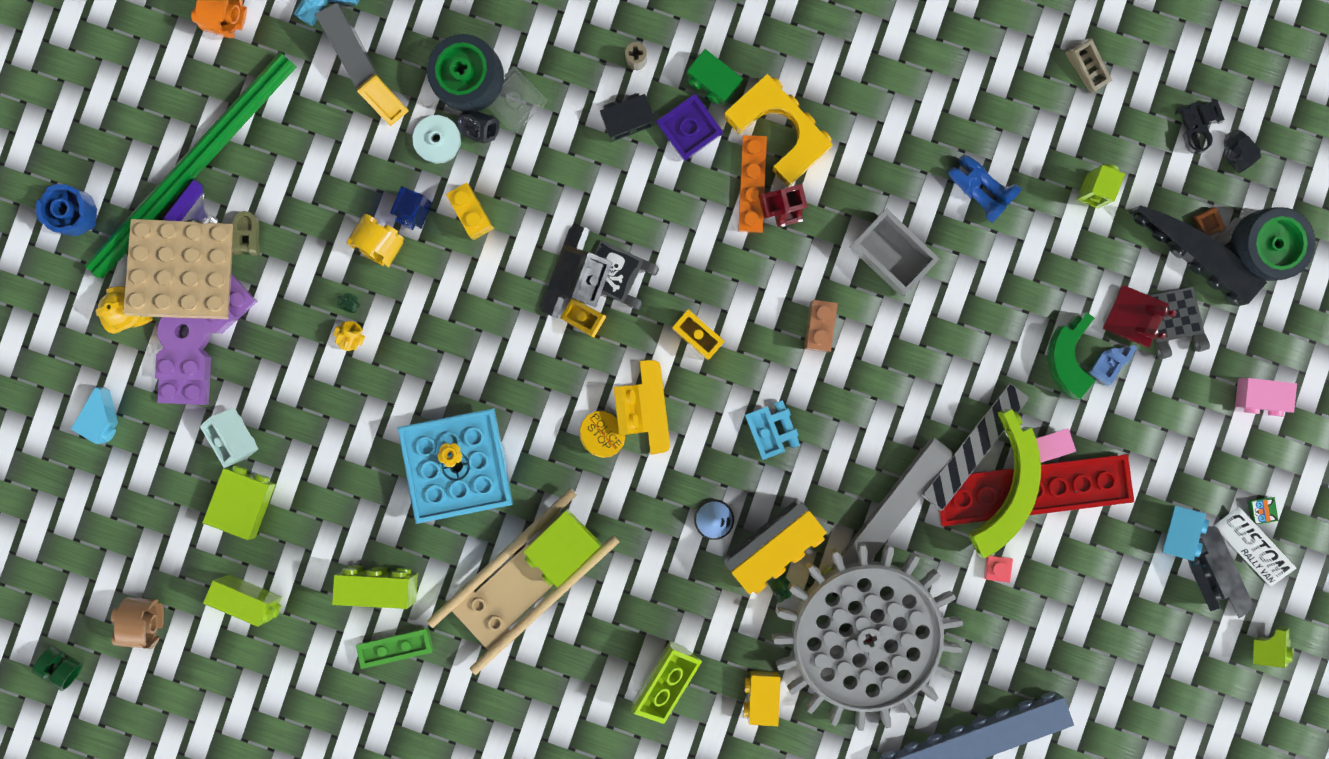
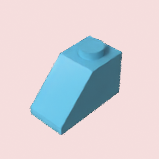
M95 387L71 427V430L95 444L109 442L116 433L115 427L118 424L109 389L106 387Z

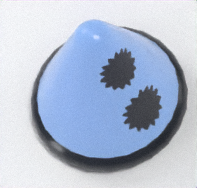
M707 500L695 512V527L698 533L706 539H722L733 528V511L722 500Z

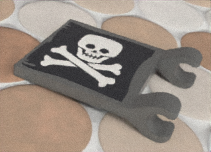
M601 240L595 255L613 262L601 293L636 310H640L643 305L642 301L628 294L640 269L656 276L659 271L658 266Z

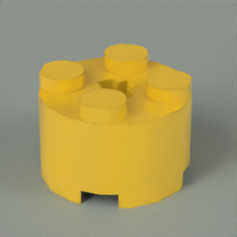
M364 214L358 221L346 244L353 249L359 248V251L365 257L389 268L402 247L404 238L397 234L398 231L391 226L385 224L383 227L377 223L375 218Z

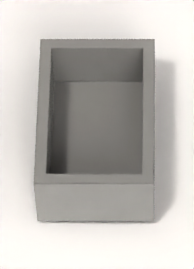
M887 208L849 246L901 297L906 295L940 260Z

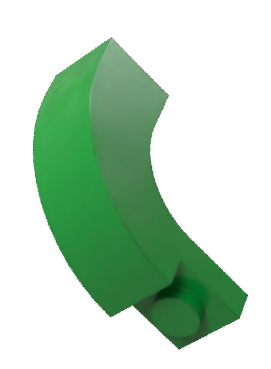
M1088 312L1074 315L1067 324L1069 328L1065 325L1058 326L1048 346L1047 359L1051 376L1057 386L1073 400H1081L1096 381L1080 368L1075 357L1077 341L1095 319Z

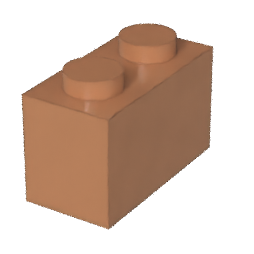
M812 300L810 302L804 343L805 350L831 352L838 303Z

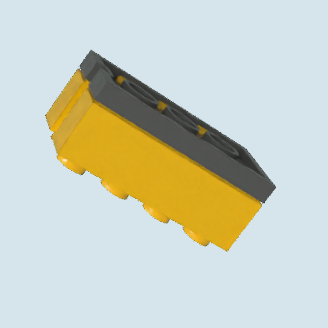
M797 498L722 559L749 595L752 592L757 594L767 586L765 582L772 576L775 579L781 576L786 571L785 566L791 561L796 563L806 555L804 553L806 549L810 546L815 548L825 540L823 536L827 532L804 503Z

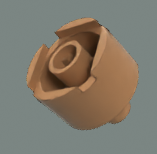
M125 598L119 608H114L111 613V621L114 623L112 644L120 647L154 648L160 636H156L158 628L162 629L164 623L162 603H157L159 601L157 599Z

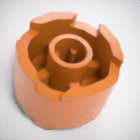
M197 0L196 8L193 9L191 17L192 21L197 23L202 31L234 38L236 29L242 30L244 26L247 7L243 6L242 0Z

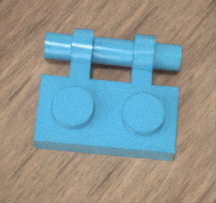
M783 400L774 403L777 411L775 414L771 415L768 406L745 415L762 460L785 452L782 444L784 441H789L791 449L800 446L797 438L799 436L798 431L792 425L789 417L791 413L789 408L786 409ZM778 420L781 421L785 431L781 435L778 434L774 424Z

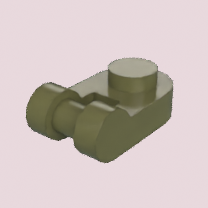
M239 212L235 215L232 222V252L234 255H242L243 253L259 255V220L251 212ZM242 236H249V243H243Z

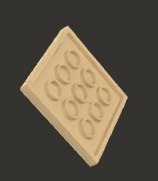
M131 219L124 315L229 319L233 224Z

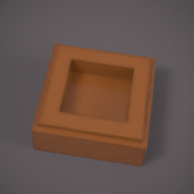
M1216 207L1191 218L1195 228L1209 236L1226 229Z

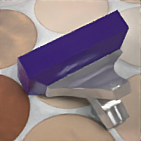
M196 179L191 182L164 217L167 221L185 222L195 219L204 224L217 223L218 221L215 216L212 217L206 212L203 184Z

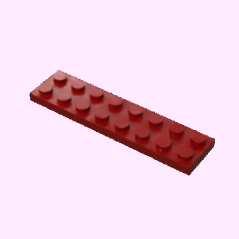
M1128 454L1041 464L1039 491L1030 515L1133 503L1134 495ZM1014 468L971 473L942 511L938 509L940 526L989 521L1006 500L1012 484Z

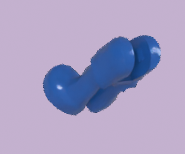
M963 155L958 162L970 174L967 176L956 167H952L948 174L954 183L962 189L964 194H967L970 199L973 197L983 207L987 220L993 223L1006 209V206L1020 193L1022 188L1017 184L1008 187L1003 186L985 171V167L970 156ZM980 185L985 186L1000 202L993 200L979 188Z

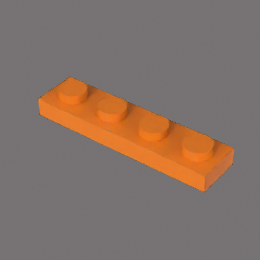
M743 135L738 232H763V213L758 195L764 194L767 136Z

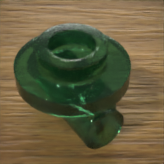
M781 575L776 579L773 577L767 581L779 603L791 597L792 593L787 587L790 581L785 576Z

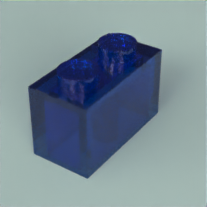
M401 186L390 214L396 217L395 222L410 230H414V227L422 229L432 202L424 195Z

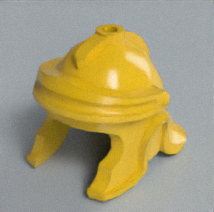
M125 286L108 287L106 289L107 294L99 301L98 309H96V314L99 316L104 329L113 334L130 327L145 325L153 320V317L124 315Z

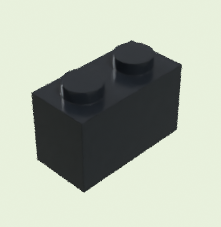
M632 94L626 97V101L618 104L617 102L608 103L603 106L604 109L600 110L601 118L611 142L655 126V118L645 94Z

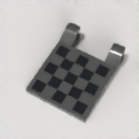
M1194 287L1149 295L1168 303V310H1175L1177 312L1175 317H1163L1157 329V332H1164L1166 334L1164 340L1155 339L1158 359H1166L1172 356V350L1168 341L1194 336V349L1196 352L1210 349L1209 340L1204 332Z

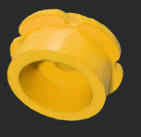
M445 443L439 449L438 460L444 463L446 467H453L462 459L460 447L455 443ZM449 452L452 453L451 457H448Z

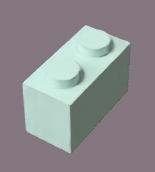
M235 408L209 417L200 426L224 468L247 459L258 450L254 438L248 432L243 419L238 415Z

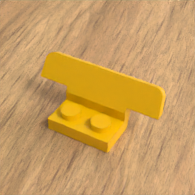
M656 360L639 361L642 384L614 387L619 436L648 432L651 455L664 453L670 448L661 366Z

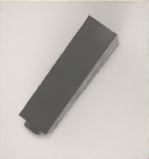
M335 3L316 13L315 15L356 89L373 74L380 78L343 6Z

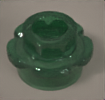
M344 293V296L337 297L339 300L337 307L346 312L355 313L361 305L358 302V297L353 294Z

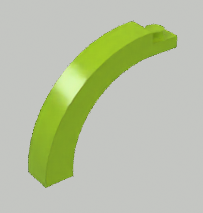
M1004 409L998 412V416L1010 440L1014 457V474L1010 491L997 513L981 527L968 533L977 555L983 559L997 552L1019 532L1033 509L1039 491L1041 461L1037 440L1031 427H1020L1023 424L1022 420L1013 409Z

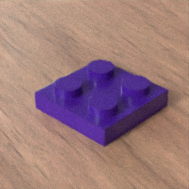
M696 94L656 121V124L684 162L723 135V131Z

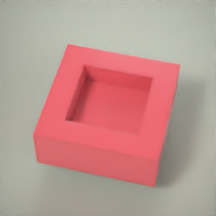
M994 555L986 557L984 579L1010 583L1013 559Z

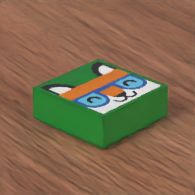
M1275 497L1247 500L1250 519L1256 525L1279 521Z

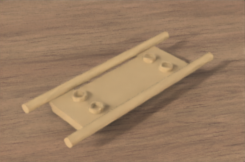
M571 488L427 620V623L434 628L452 611L488 651L470 667V670L475 675L620 542L615 535L610 537L558 588L556 587L511 630L509 629L512 624L555 586L554 584L550 586L541 577L543 572L537 566L532 568L524 559L526 555L523 551L563 514L560 511L577 496ZM539 532V534L532 541H530L519 553H517L480 589H478L476 592L474 591L507 559H509L520 547H522L533 535Z

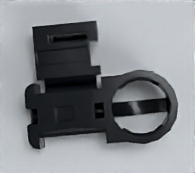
M1218 100L1200 106L1199 103L1195 102L1188 107H1180L1175 112V115H1181L1186 132L1183 134L1185 147L1193 154H1202L1212 145L1213 137L1208 129L1209 122L1216 120L1220 124L1225 120ZM1197 133L1204 135L1207 139V146L1203 149L1198 142ZM1191 136H1192V140H1193L1194 146H1192L1191 141H1190Z

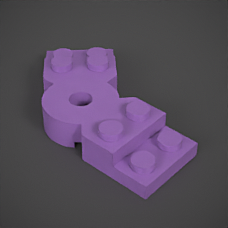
M232 273L229 319L161 318L157 333L159 341L164 348L156 354L155 379H159L157 403L209 405L211 356L203 349L207 346L211 333L223 334L258 302ZM187 326L189 334L184 338L182 336V329Z

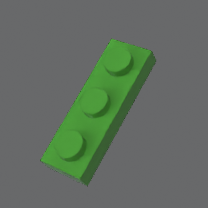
M429 628L356 645L361 669L429 654L434 651Z

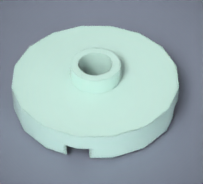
M432 115L422 119L415 127L412 136L413 146L418 155L434 164L446 163L453 159L461 146V133L456 124L448 117L441 115ZM435 135L440 136L438 142H433L432 140Z

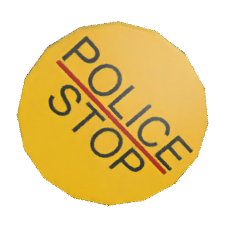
M595 411L587 415L581 422L579 429L580 440L585 449L592 455L601 458L611 457L617 454L624 446L625 435L619 436L618 420L614 415L605 411Z

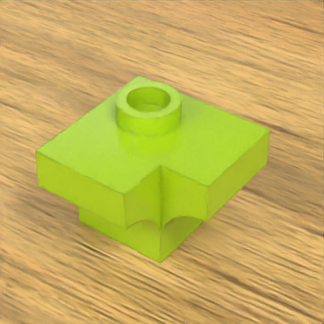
M1278 627L1274 636L1269 638L1256 637L1254 639L1253 664L1286 668L1290 662H1293L1294 650L1293 647H1290L1289 628Z

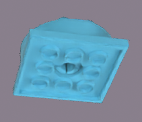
M495 408L397 427L416 524L513 505L507 475V457L500 438ZM455 443L460 447L462 453L461 461L465 463L460 472L455 471L453 467H446L444 463L438 460L439 449L443 444ZM449 452L448 457H451L452 453Z

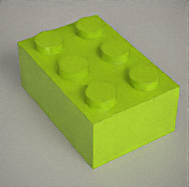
M350 565L334 575L332 605L408 609L417 600L418 573H411L410 568H397V571H387V567H372V570H363V566Z

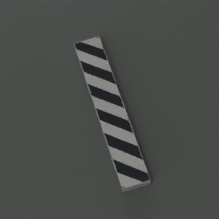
M1011 383L1008 384L926 489L922 497L942 511L1005 431L998 412L1004 409H1013L1014 412L1019 413L1029 400V397Z

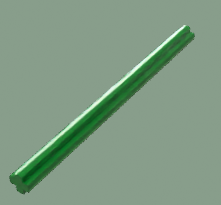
M279 52L84 264L85 268L90 270L94 276L103 279L126 254L127 246H129L131 219L157 220L297 67Z

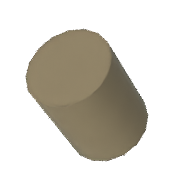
M639 42L630 43L625 49L626 64L630 69L641 70L647 63L646 48Z

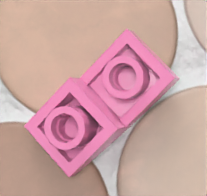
M1069 428L1036 438L1041 462L1076 452Z

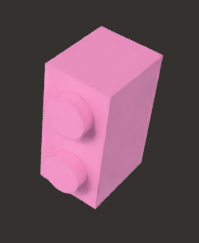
M1238 378L1235 407L1244 408V413L1260 414V410L1268 411L1269 416L1284 417V412L1294 413L1297 383Z

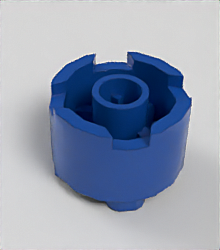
M55 184L45 189L47 191L36 202L38 220L53 232L66 236H79L88 230H92L96 225L97 208L92 196L77 188L65 184Z

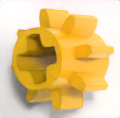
M343 321L340 327L336 326L333 336L336 337L335 344L345 351L356 350L358 345L362 346L365 336L362 335L364 329L356 322Z

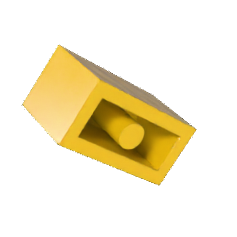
M467 182L446 194L470 238L475 240L494 229Z
M689 309L672 327L674 332L706 360H709L725 342Z
M750 671V677L745 678V693H749L748 702H744L743 717H747L749 725L778 726L781 682L779 672Z

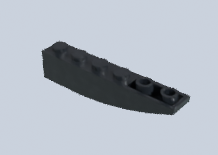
M1141 205L1131 209L1129 212L1138 225L1146 227L1152 232L1151 235L1155 240L1161 243L1164 242L1174 256L1185 260L1189 264L1188 267L1191 271L1201 274L1206 278V283L1211 288L1220 290L1225 295L1226 301L1234 306L1249 304L1267 283L1263 278L1252 273L1232 251L1193 226L1165 213Z

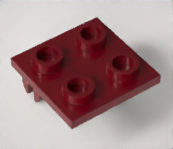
M1122 285L1102 329L1149 348L1153 339L1159 338L1164 340L1166 337L1164 332H1157L1162 318L1167 316L1175 317L1177 312L1175 310H1168L1169 304Z

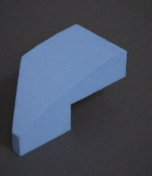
M1133 345L1125 348H1113L1100 353L1088 373L1106 386L1111 385L1123 365L1130 361L1138 347Z

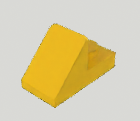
M572 298L560 319L593 338L606 318L600 312Z

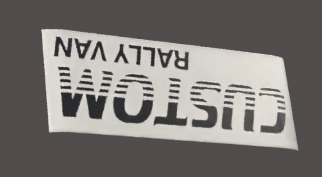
M1240 507L1213 525L1219 529L1221 535L1270 587L1296 569L1290 560Z

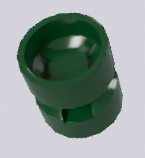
M51 646L38 658L33 666L32 673L43 680L50 679L52 686L60 691H64L77 678L83 664L72 657L65 658L63 651L55 646Z

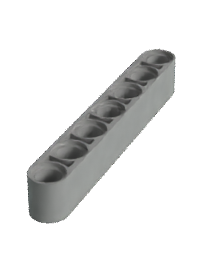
M935 437L926 443L840 555L844 565L858 562V542H863L867 548V561L873 559L950 460L953 452ZM833 563V565H832V567H831L832 569H835V568H836V566H835L834 563Z

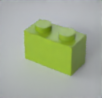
M1112 164L1097 167L1086 174L1076 200L1098 209L1114 202L1125 173L1120 172L1119 168Z

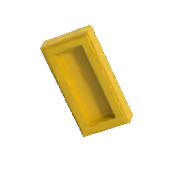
M373 74L357 88V92L390 126L408 112V108L376 74Z

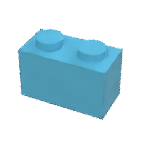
M1174 506L1162 553L1194 561V557L1199 558L1203 543H1199L1201 533L1206 534L1209 520L1205 519L1206 514Z

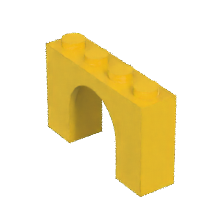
M766 74L724 113V119L739 135L758 118L770 113L781 114L793 123L797 132L796 145L772 169L786 187H789L833 146L831 143L832 139L826 131H820L814 125L816 122L808 112H802L794 96L791 94L787 95L782 90L783 85L776 77L771 78Z

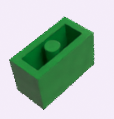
M706 49L703 50L687 70L688 83L697 90L701 88L707 93L706 97L716 105L720 103L723 107L741 86L743 80L742 77Z

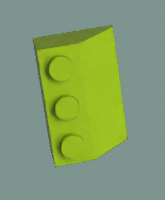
M670 641L642 688L638 691L637 696L632 702L631 712L665 724L702 663V660L686 647Z

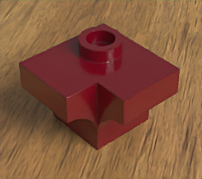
M803 184L758 195L763 217L775 216L777 228L802 222V211L808 208Z

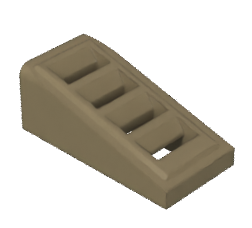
M1092 38L1084 39L1064 51L1090 93L1097 91L1112 81ZM1084 49L1086 53L1080 56L1079 52ZM1087 58H1090L1091 61L1087 64H1084L1083 61ZM1095 66L1096 69L1088 73L1087 70ZM1100 74L1101 78L1093 82L1092 78Z

